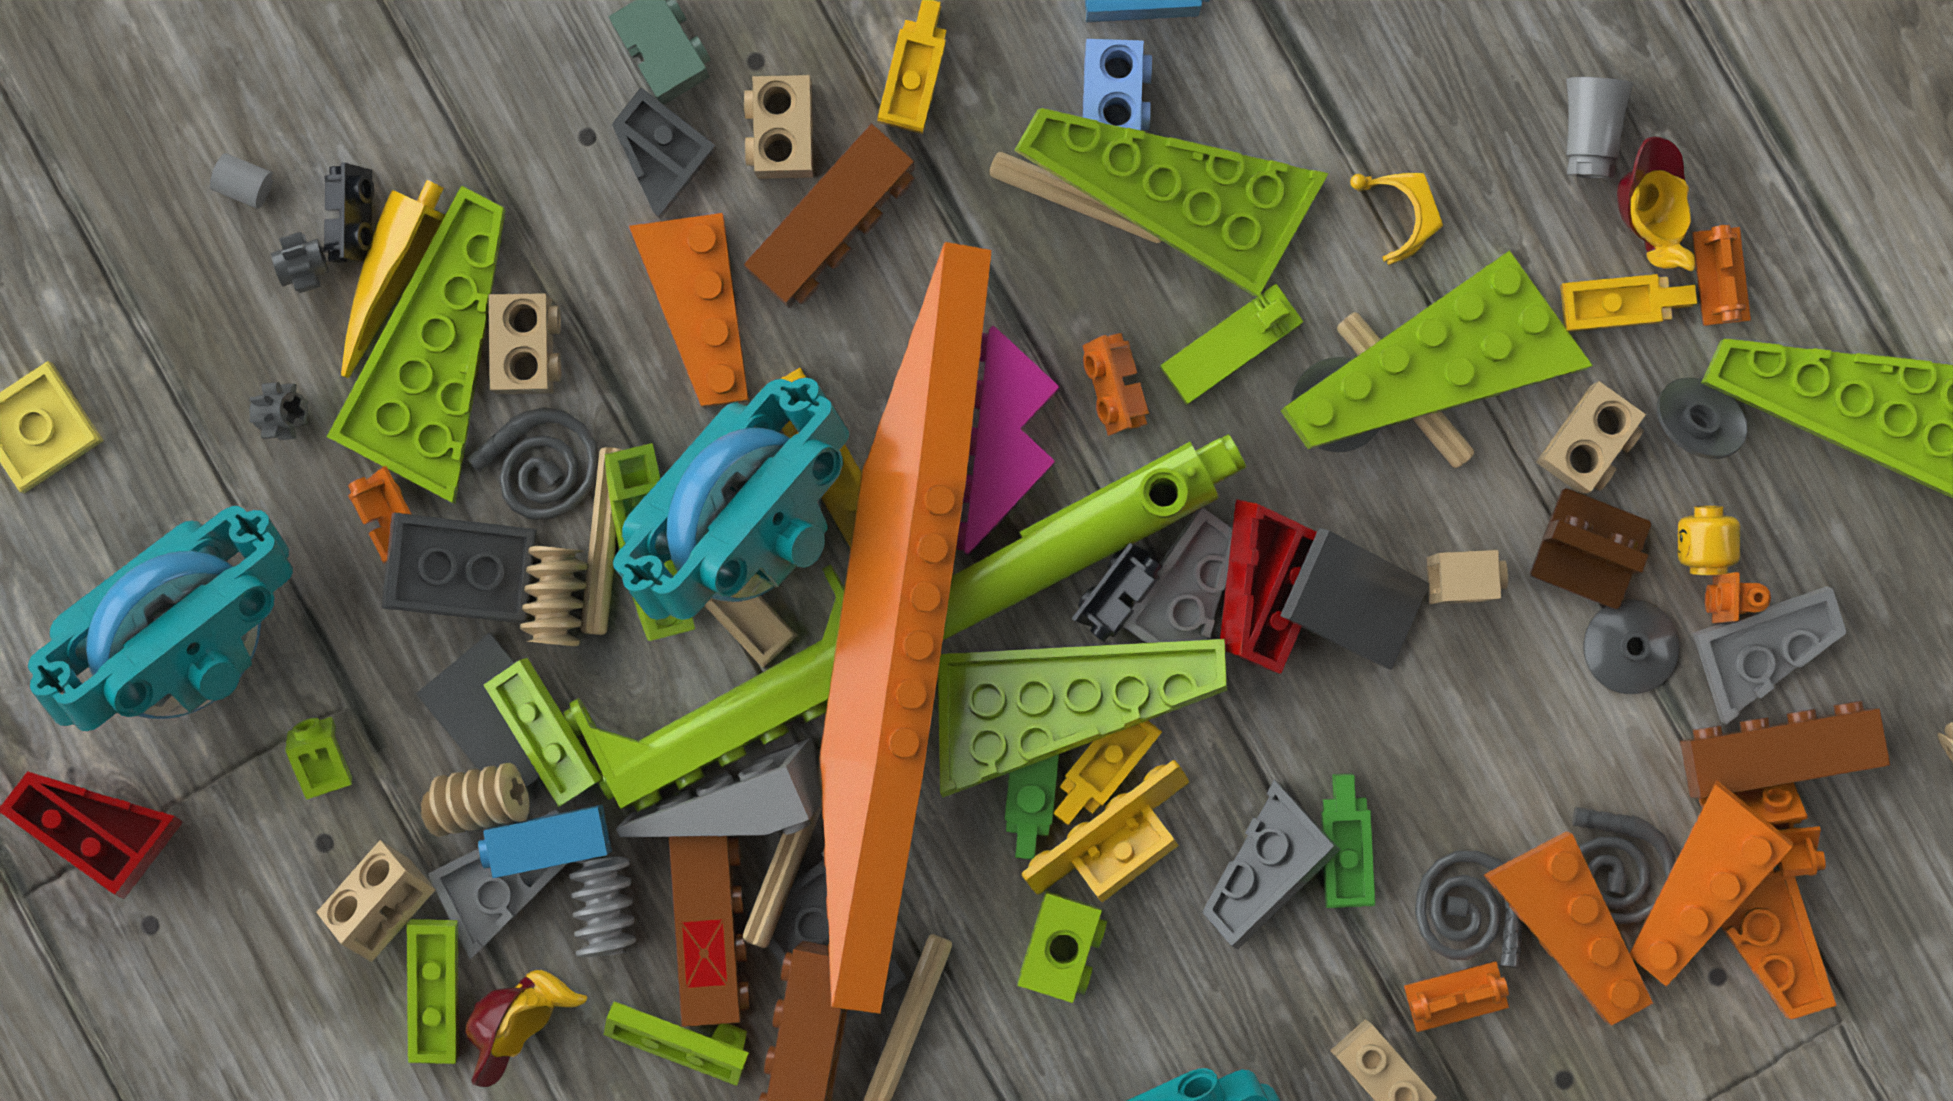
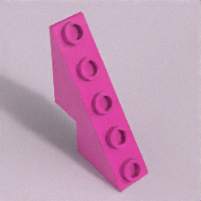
M994 325L989 329L988 334L982 333L979 361L985 362L983 381L977 380L974 408L980 409L978 428L972 427L969 456H975L973 475L967 474L963 498V503H970L968 522H960L956 550L964 551L967 556L978 547L1055 464V461L1022 430L1059 391V386Z

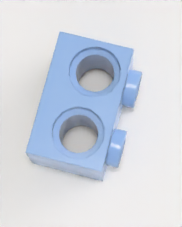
M1086 39L1083 89L1084 118L1110 124L1105 120L1103 111L1108 106L1117 104L1126 108L1130 119L1125 124L1119 125V127L1149 130L1150 102H1142V83L1151 84L1152 55H1143L1144 41ZM1122 58L1129 63L1131 72L1124 78H1114L1107 73L1105 64L1110 59Z

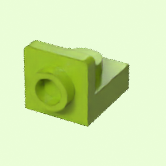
M332 717L322 720L309 718L297 723L292 730L287 732L285 752L306 800L352 785V775L335 737L336 725Z

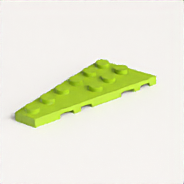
M1044 108L1036 111L1014 150L1254 297H1259L1329 174L1317 170L1290 166L1273 160L1268 161L1242 155L1238 152L1181 139L1145 133V131L1101 123L1097 120Z
M462 185L327 435L328 438L383 467L387 466L394 473L456 504L486 330L489 294H492L506 213L502 206Z
M1509 250L1289 403L1281 410V413L1309 450L1358 436L1364 432L1403 423L1416 417L1430 413L1434 414L1497 396L1510 390L1528 385L1532 386L1552 378L1584 371L1593 365L1570 333L1566 331L1562 322Z
M1726 338L1720 340L1701 384L1953 498V365L1861 353L1831 352V350L1786 347L1780 344Z
M1225 639L941 654L938 670L940 794L942 798L1227 691Z

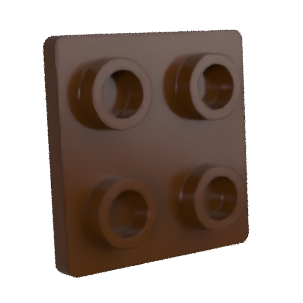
M1565 488L1559 494L1529 574L1531 577L1611 609H1618L1632 575L1642 573L1649 555L1641 551L1651 528V522Z

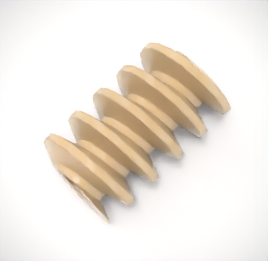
M533 546L529 548L528 553L540 559L541 563L528 566L526 569L528 574L539 579V582L526 585L524 588L526 593L537 598V601L522 606L524 612L535 617L534 621L520 625L522 631L533 636L532 640L526 642L564 646L580 645V639L568 634L567 631L582 626V620L569 613L571 610L584 607V601L571 595L573 591L586 588L585 582L573 576L575 572L588 569L587 563L575 558L577 553L584 551L546 546Z
M510 762L500 764L498 768L488 766L484 767L482 771L473 769L468 770L466 774L457 772L452 773L450 777L446 775L436 776L431 782L430 791L425 793L421 802L423 822L431 834L437 837L446 836L450 833H462L466 830L474 831L483 827H495L499 824H511L515 821H526L530 810L529 794L521 774L516 766Z

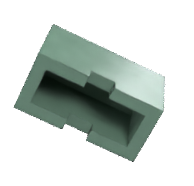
M635 0L608 16L632 58L639 54L644 58L645 61L638 64V67L656 98L663 105L710 77L704 64L711 61V58L697 35L689 40L680 24L687 19L676 0Z

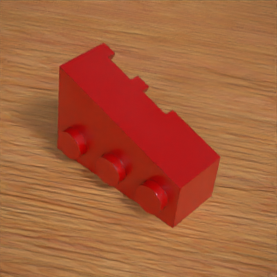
M1238 499L1235 502L1220 639H1225L1227 653L1257 667L1281 674L1301 626L1280 615L1317 531L1260 504Z
M29 771L26 772L0 806V813L122 899L127 897L183 823L182 820L174 815L135 805L131 802L112 798Z

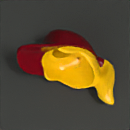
M1656 136L1649 137L1643 141L1637 152L1633 171L1627 173L1618 184L1617 202L1620 215L1627 227L1640 239L1644 240L1647 259L1651 264L1664 269L1681 267L1688 271H1693L1696 267L1694 254L1680 245L1691 223V212L1688 202L1689 186L1685 181L1683 156L1678 147L1668 139Z
M543 970L529 972L514 988H501L488 993L475 1004L465 1028L467 1038L480 1051L472 1077V1084L478 1087H490L496 1084L503 1076L510 1057L517 1056L521 1052L524 1042L547 1024L554 1007H577L584 1004L588 997L573 992L559 978Z

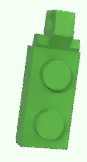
M1059 754L1009 773L1004 820H1007L1006 832L1017 833L1015 858L1032 860L1035 857L1037 835L1049 836V827L1052 825Z
M1332 774L1333 799L1322 800L1321 829L1340 848V851L1323 867L1325 907L1375 906L1371 810L1367 809L1366 797L1356 798L1354 774Z

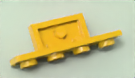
M1172 760L1167 765L1162 764L1153 768L1144 777L1143 782L1132 791L1117 795L1106 805L1105 811L1093 820L1082 822L1075 826L1068 833L1067 839L1052 850H1046L1036 855L1030 861L1028 868L1021 873L1036 895L1041 894L1076 868L1098 899L1104 902L1179 845L1153 812V809L1189 783V779L1176 760Z

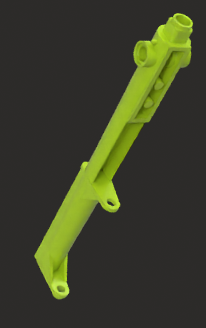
M1227 434L1197 450L1194 449L1191 442H1188L1020 531L1021 539L953 575L943 640L1126 548L1129 543L1134 544L1219 499L1214 486L1247 468L1231 436ZM1167 485L1175 490L1177 499L1169 506L1160 507L1151 501L1149 495L1156 486ZM831 564L822 568L836 598L822 640L638 741L597 728L586 706L579 698L569 703L570 708L563 711L564 717L576 736L583 734L601 770L599 774L603 780L598 783L608 800L615 797L620 809L629 808L634 805L636 811L640 812L661 801L663 798L659 791L676 783L679 790L686 788L705 777L701 769L718 761L721 768L746 756L747 753L744 746L760 738L763 745H766L789 733L786 724L803 716L807 723L826 713L844 594V585Z

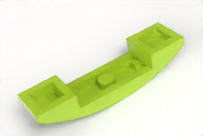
M653 443L605 454L609 499L619 550L625 545L622 537V528L625 520L661 479ZM670 559L664 565L674 577L677 570ZM633 598L648 641L695 630L693 617L681 620L671 615L665 619H652Z

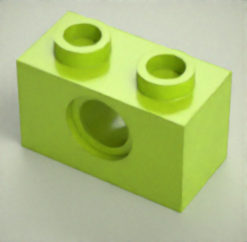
M1045 891L1017 985L1073 1003L1076 992L1085 995L1093 967L1085 965L1090 947L1099 949L1107 925V921L1099 919L1102 912L1101 908ZM1060 935H1069L1077 942L1076 954L1066 961L1057 960L1050 953L1051 942Z

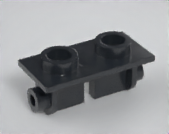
M344 162L341 163V166L329 167V175L324 176L325 210L339 211V218L325 219L323 252L328 253V262L345 263L349 259L364 263L367 251L371 248L374 235L371 227L372 200L374 197L372 170Z
M1129 543L1126 548L1112 556L1107 565L1108 572L1098 585L1089 588L1083 594L1078 603L1079 609L1072 619L1075 622L1092 627L1090 632L1103 642L1109 636L1115 637L1134 612L1122 599L1128 594L1136 602L1141 603L1161 578L1158 572L1163 565L1151 557L1148 550Z

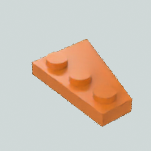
M1780 869L1774 870L1773 878L1763 879L1720 928L1784 1016L1792 1020L1837 1005L1795 876L1782 877Z

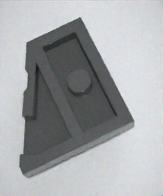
M643 88L637 91L612 123L649 205L659 219L664 216L717 149L715 144Z

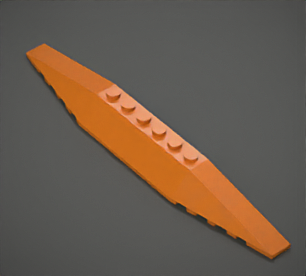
M950 242L943 243L923 299L922 308L911 332L909 344L893 382V388L886 408L880 418L868 458H866L862 468L819 755L825 841L824 867H826L827 883L826 910L829 924L828 951L831 1007L879 1014L882 1008L925 766L966 484L992 250Z

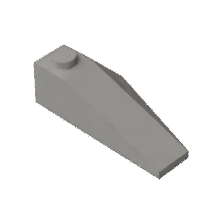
M811 738L770 752L754 759L755 764L740 772L738 777L734 779L727 771L713 777V780L700 786L696 790L697 795L693 797L690 790H683L662 799L640 812H632L616 828L619 837L768 835L779 830H783L785 835L798 832L811 824L810 818L821 805L814 744Z

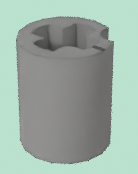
M224 153L217 161L212 172L210 189L259 209L266 201L271 190L273 172Z

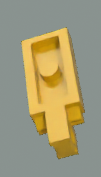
M922 0L917 21L905 20L903 29L900 28L877 123L920 134L924 133L946 46L945 37L947 30L937 28L941 2Z
M1658 274L1568 282L1560 285L1564 327L1568 332L1658 324L1672 319V309L1693 307V304H1697L1695 285L1669 287L1668 277H1658Z
M1148 720L1093 741L1065 775L1066 779L1059 787L1068 795L1053 814L1066 825L1070 824L1083 807L1093 814L1099 806H1103L1162 731Z

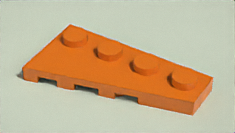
M723 213L629 226L701 407L728 405L733 402H749Z
M1716 780L1700 815L1694 823L1658 898L1654 902L1630 950L1631 958L1667 987L1793 847V842Z
M1566 831L1483 875L1492 887L1497 889L1508 902L1509 907L1538 938L1542 947L1557 961L1567 973V977L1606 1023L1612 1026L1653 1004L1572 833Z

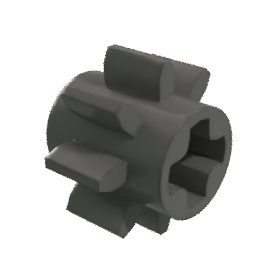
M302 232L279 238L282 249L271 252V257L282 287L293 284L295 291L299 293L321 287L318 276L329 273V268L320 241L314 239L307 242L305 234H302Z
M263 383V395L250 397L249 422L262 430L261 438L295 439L296 431L294 428L308 424L306 420L308 416V400H305L301 394L296 392V384Z

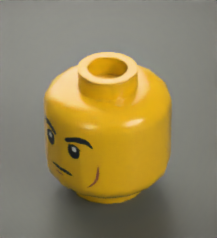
M1694 506V515L1685 516L1678 522L1679 562L1689 567L1690 574H1728V567L1737 564L1740 560L1739 521L1733 516L1723 515V506Z

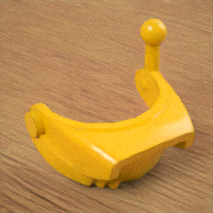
M1359 173L1352 176L1350 184L1358 192L1369 190L1381 184L1391 185L1407 194L1414 206L1416 220L1413 234L1400 249L1391 251L1382 257L1383 262H1387L1388 265L1413 256L1423 247L1427 239L1443 227L1424 173H1400L1372 179V176L1365 177Z

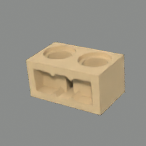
M810 75L752 76L753 90H744L745 119H753L754 137H745L746 166H754L757 179L814 178L813 104ZM778 93L785 94L791 99V105L786 112L776 115L765 109L769 97ZM777 140H784L792 146L790 156L781 162L772 161L766 156L769 145Z
M546 293L489 294L490 390L495 394L553 393V382L561 381L560 353H553V334H560L561 330L560 307L552 306V299ZM524 309H533L537 313L535 327L524 333L516 331L514 326L516 315ZM524 356H534L538 362L536 374L528 380H519L515 374L516 363Z
M1598 381L1589 386L1536 463L1578 493L1584 495L1590 493L1593 488L1601 491L1617 469L1611 463L1622 449L1628 453L1644 432V429L1638 425L1646 414ZM1603 409L1612 411L1618 418V429L1613 435L1603 432L1598 426L1597 418ZM1574 448L1584 449L1590 455L1591 467L1587 473H1579L1571 466L1570 455Z
M1498 550L1445 552L1426 557L1428 583H1430L1428 586L1429 604L1501 599V589H1507L1508 587L1507 563L1505 560L1499 561Z
M380 840L316 913L343 946L372 962L436 889L408 857Z
M1366 1019L1330 1050L1374 1101H1434L1437 1098L1379 1031Z

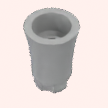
M1598 77L1567 78L1568 140L1566 156L1570 157L1567 175L1580 178L1613 179L1615 176L1614 160H1619L1622 129L1633 83L1625 80Z

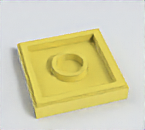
M45 362L0 392V463L21 493H26L104 441L52 362Z

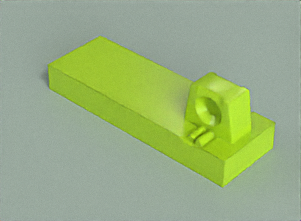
M1275 284L1165 361L1159 368L1184 403L1188 405L1296 329L1304 321L1278 285Z
M528 658L517 661L484 684L485 689L558 807L568 803L603 780Z
M410 919L407 923L408 1063L456 1064L459 1058L458 920Z
M613 1001L606 1018L603 1035L730 1084L737 1086L749 1054V1052L743 1050L747 1031L730 1024H719L712 1037L709 1038Z

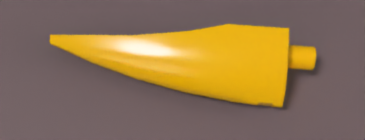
M426 180L417 201L392 190L374 231L371 248L367 251L353 299L341 375L346 378H350L385 317L410 282L445 217V214L434 210L444 188L429 180Z

